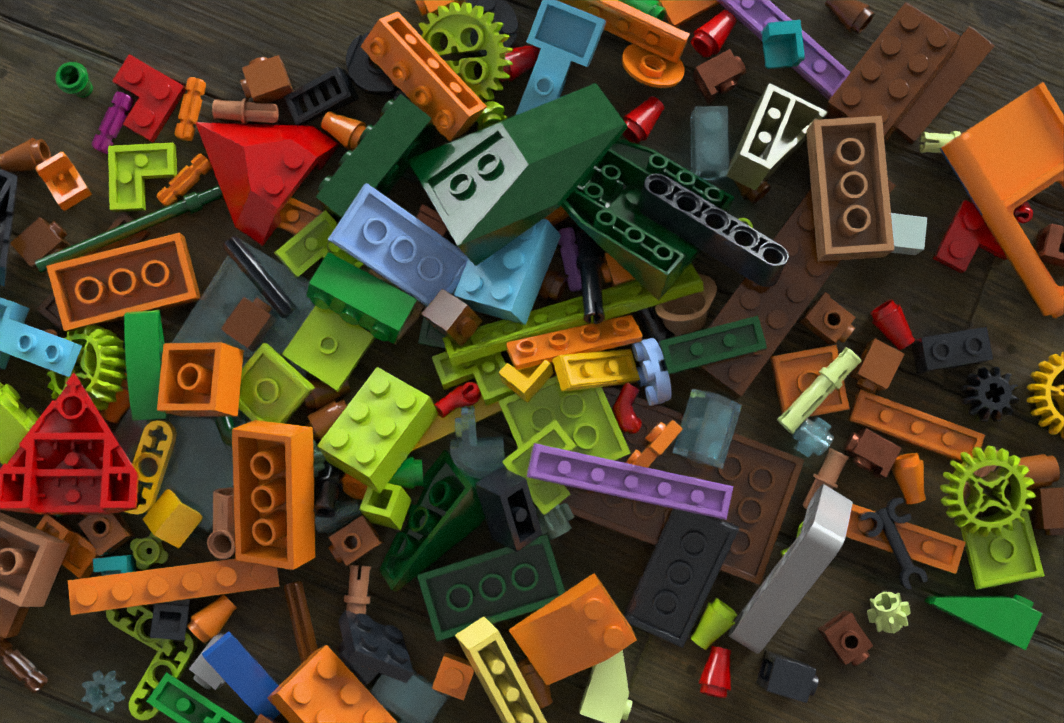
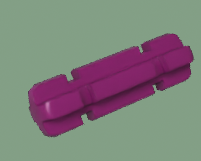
M117 91L111 101L113 106L108 107L98 128L100 134H96L91 143V146L101 153L108 154V146H113L114 143L111 141L113 138L116 139L127 116L124 113L129 111L132 106L133 99L123 92Z

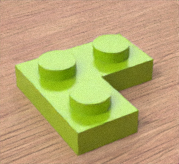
M173 142L108 146L109 203L112 212L146 211L145 179L172 178L177 175L176 145Z
M326 210L274 252L295 278L299 277L320 258L324 260L328 252L358 268L364 265L328 240L338 224Z
M447 352L432 357L444 390L475 378L486 406L515 394L502 383L499 376V371L506 365L501 352L455 366H451Z
M556 420L552 421L502 461L509 471L526 478L532 500L543 515L547 514L570 495V492L564 485L526 477L533 443L568 451L576 447Z

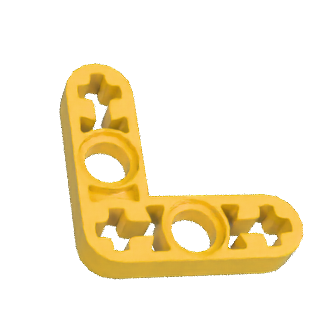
M166 420L152 421L143 430L132 465L139 474L138 480L147 483L152 482L153 485L152 487L145 486L143 489L142 497L146 499V503L140 504L137 509L124 512L136 515L148 512L156 502L177 437L175 427ZM161 426L164 427L163 433L167 435V440L160 441L156 449L158 451L163 450V455L157 452H146V448H154L157 437L152 435L153 430H159ZM147 457L154 459L158 465V470L152 477L144 475L141 471V463ZM138 483V493L141 489L142 483Z

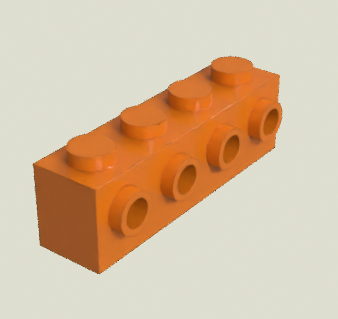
M398 11L379 19L360 46L370 56V59L388 75L393 84L400 88L415 106L432 118L433 125L449 142L466 133L487 107Z

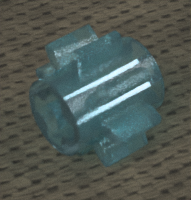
M816 416L814 421L807 418L792 435V438L798 441L795 448L808 458L812 453L820 457L834 439V436L828 433L832 426Z
M100 670L94 672V682L86 681L82 683V686L86 688V696L81 701H88L93 705L91 712L94 713L101 706H104L105 711L108 713L114 710L112 701L121 702L125 699L120 692L121 687L126 683L125 681L118 682L114 678V670L109 672L104 678ZM102 685H105L104 692L109 694L104 698L101 697L103 691L98 689Z

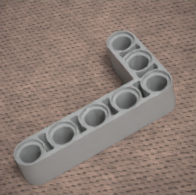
M822 484L817 489L807 507L801 533L734 621L735 624L728 633L729 637L756 654L763 650L842 547L853 504L851 500L825 484Z

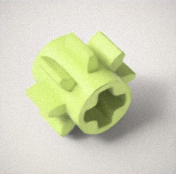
M883 591L875 599L870 598L871 609L867 610L869 623H875L878 632L884 631L894 634L903 626H908L907 616L911 614L908 602H902L900 593L894 594Z

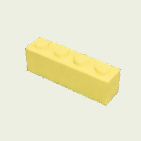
M482 617L455 635L502 723H547L501 634L485 617Z

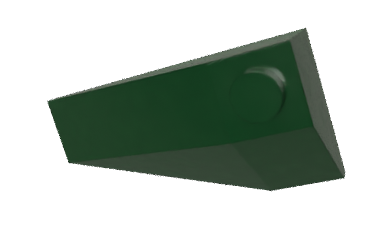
M446 450L441 453L425 474L422 486L424 489L417 504H411L407 511V514L411 515L403 532L396 534L379 569L391 590L395 592L466 537L485 519L475 483L482 480V478Z

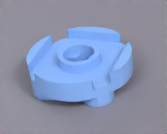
M649 338L632 343L634 357L636 361H639L640 367H637L640 380L637 382L640 387L646 386L645 394L649 406L670 400V378L668 370L663 371L661 360H664L657 341L654 338Z

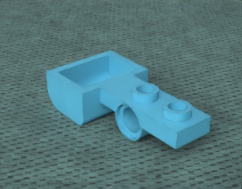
M542 0L526 41L541 48L516 115L559 98L572 61L589 67L603 33L606 20L558 0Z
M0 297V368L5 370L12 355L70 377L82 345L24 324L30 308Z

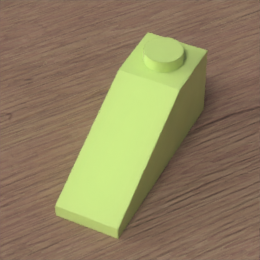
M623 650L610 659L592 666L579 707L581 715L604 723H620L621 719H628L632 701L628 700L629 690Z

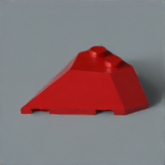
M195 122L236 229L262 247L282 222L280 211L312 169L316 167L321 170L339 147V143L314 126Z
M73 373L66 382L67 386L55 401L52 400L19 443V449L7 464L4 463L0 468V510L32 514H113L137 509L139 474L77 375Z

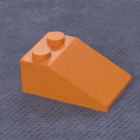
M595 573L509 629V632L546 685L606 661L637 641L631 626Z

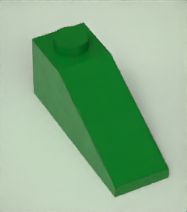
M1014 594L1013 598L1003 596H927L925 599V603L1013 647L1023 650L1027 649L1043 614L1032 608L1034 602L1017 594Z
M167 672L146 701L178 723H244Z

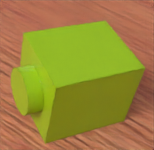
M387 483L381 493L367 487L359 510L370 523L401 531L411 498L402 486Z

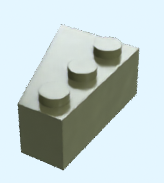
M769 83L753 109L726 176L756 190L807 140L806 130L814 120H822L828 112Z

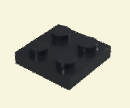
M345 610L339 618V624L348 661L407 684L414 671L402 632L392 625L384 626L365 614H355Z

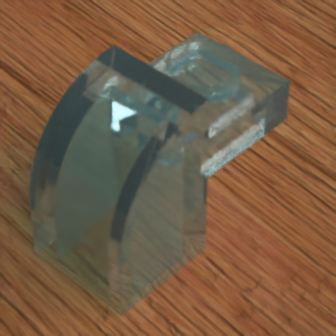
M475 406L461 407V417L455 418L456 438L463 437V439L450 440V453L455 465L467 475L479 479L485 478L500 467L505 469V465L502 463L505 459L503 436L477 438Z

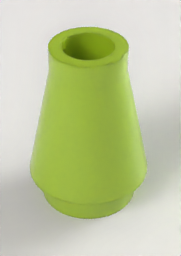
M716 598L712 604H707L691 639L698 646L707 650L714 641L735 624L733 620L736 618L737 613L726 603Z

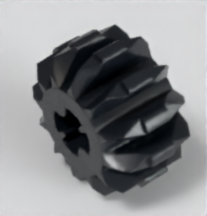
M986 367L978 368L977 375L974 373L968 374L967 380L970 385H962L960 388L964 393H968V397L963 398L961 403H971L972 405L968 414L973 416L979 413L981 422H987L990 417L994 422L1002 420V414L1011 415L1013 409L1010 404L1019 402V398L1012 395V391H1016L1019 386L1017 384H1008L1012 374L1005 373L1001 375L999 367H992L990 371ZM993 390L994 397L987 399L985 392Z

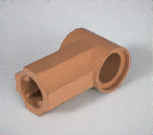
M234 487L218 488L213 491V532L208 537L207 546L210 553L218 559H227L235 554Z

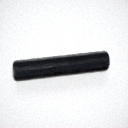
M232 236L223 244V249L270 305L284 319L293 314L296 306L238 237Z

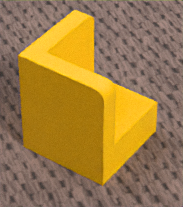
M544 360L540 365L518 370L507 363L499 371L502 383L527 403L554 374L552 365L547 360Z
M166 489L145 515L143 521L154 536L180 548L203 519V516L198 511L183 504L173 491Z

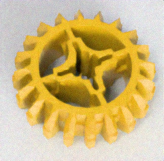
M1063 351L1061 356L1058 354L1050 355L1049 362H1040L1038 366L1041 372L1035 371L1030 375L1037 383L1029 384L1026 388L1034 392V396L1027 398V402L1030 404L1036 403L1037 406L1030 414L1032 416L1042 415L1038 425L1044 427L1050 424L1049 433L1055 435L1060 432L1061 438L1064 439V382L1062 385L1052 386L1055 377L1064 370ZM1052 399L1058 402L1059 412L1054 407Z

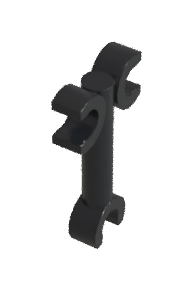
M893 498L887 503L886 507L875 512H863L857 518L859 521L868 518L874 521L873 529L865 532L866 537H875L883 529L902 570L899 575V582L904 589L909 590L912 589L908 580L910 574L916 573L919 581L923 583L928 581L927 574L922 568L914 566L895 523L908 522L912 517L910 514L898 517L895 514V507L903 503L904 500L903 498Z

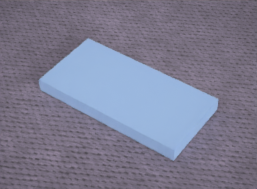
M367 183L363 185L328 238L330 242L408 295L416 298L418 302L426 307L441 289L453 294L469 259L460 248Z

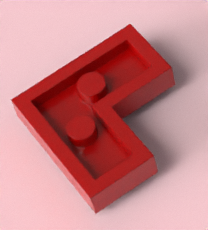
M130 54L112 80L115 85L139 98L123 122V125L151 143H154L186 92L185 87Z
M967 200L961 202L933 257L936 261L961 274L966 271L978 247L1003 260L1008 259L975 205Z

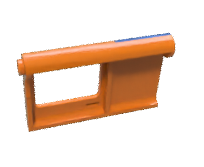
M1042 82L939 149L1043 316L1051 315L1053 318H1057L1064 314V285L1058 286L1013 215L1014 210L1053 183L1059 182L1064 188V114L1044 82Z

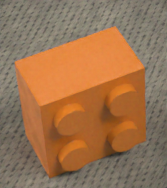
M222 342L163 344L157 411L180 417H238L244 350Z

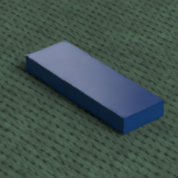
M230 631L202 653L204 659L257 716L263 714L275 719L280 714L278 709L267 699L279 685Z

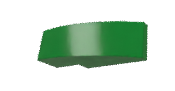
M160 310L126 312L124 314L125 358L132 420L165 419L169 413L157 411L163 344H165Z

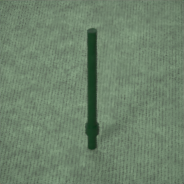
M219 185L198 194L194 191L183 196L184 200L35 261V264L40 273L45 272L48 265L76 259L189 211L191 214L203 210L202 206L224 196Z

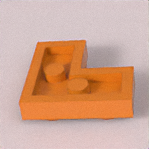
M673 420L666 424L660 422L645 438L650 442L642 452L636 449L625 463L648 468L657 456H660L683 428Z

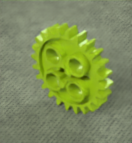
M455 2L450 3L449 9L446 6H438L439 16L435 13H428L427 16L430 24H418L423 31L421 37L439 56L486 50L487 55L483 57L463 58L459 61L449 60L445 62L483 103V97L486 100H493L494 94L491 89L503 90V86L498 80L510 77L503 71L504 66L513 65V62L505 59V54L512 52L513 48L504 47L503 42L510 36L498 33L504 24L502 22L492 23L495 14L487 12L483 15L484 7L476 5L472 9L471 3L466 2L462 3L461 8L459 3ZM474 29L478 33V42L475 46L470 43V34ZM443 34L448 39V45L445 50L440 46V39ZM477 63H480L483 69L479 79L474 75V67Z

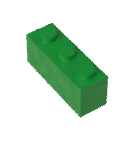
M330 252L327 253L309 282L306 295L315 306L321 309H330L339 314L345 322L351 325H360L369 330L375 338L381 341L388 340L395 344L417 302L416 298Z

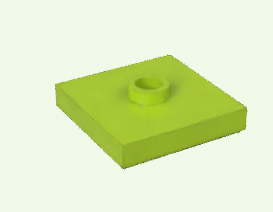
M315 306L282 355L339 392L375 337L361 326L345 322L334 311Z
M263 343L242 368L239 409L251 421L260 420L285 424L315 387L268 343Z
M1021 511L1020 513L1024 517L1025 522L1020 523L1015 519L1012 521L1014 531H1008L1002 526L1001 536H995L992 531H990L988 537L980 536L978 531L971 535L966 532V526L961 528L963 540L966 542L965 548L976 589L1044 576L1028 511Z

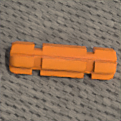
M195 77L187 79L185 87L187 94L183 96L178 116L180 123H177L174 133L178 139L192 141L194 138L195 129L193 125H196L195 122L198 121L202 104L200 96L204 95L206 83L202 79Z
M198 154L190 161L192 163L190 167L186 165L169 182L170 186L168 188L164 187L157 193L156 197L165 207L176 203L179 195L183 197L201 179L199 177L201 174L205 175L212 169L210 161L204 155Z

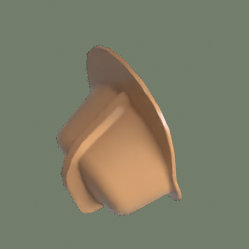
M698 274L703 281L704 291L656 305V314L663 319L665 327L673 332L675 337L697 332L704 327L708 310L717 293L715 281L709 276Z

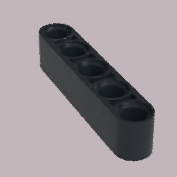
M651 174L646 177L637 203L639 211L644 216L760 286L770 287L778 282L789 258L787 250L782 245L667 176Z

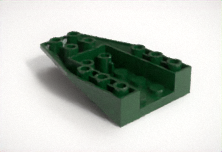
M595 83L407 160L455 243L469 260L477 266L557 210L628 127Z
M618 138L564 201L561 207L595 242L659 301L701 250L644 216L639 211L637 203L646 177L651 174L667 176L729 213L734 197L657 151Z

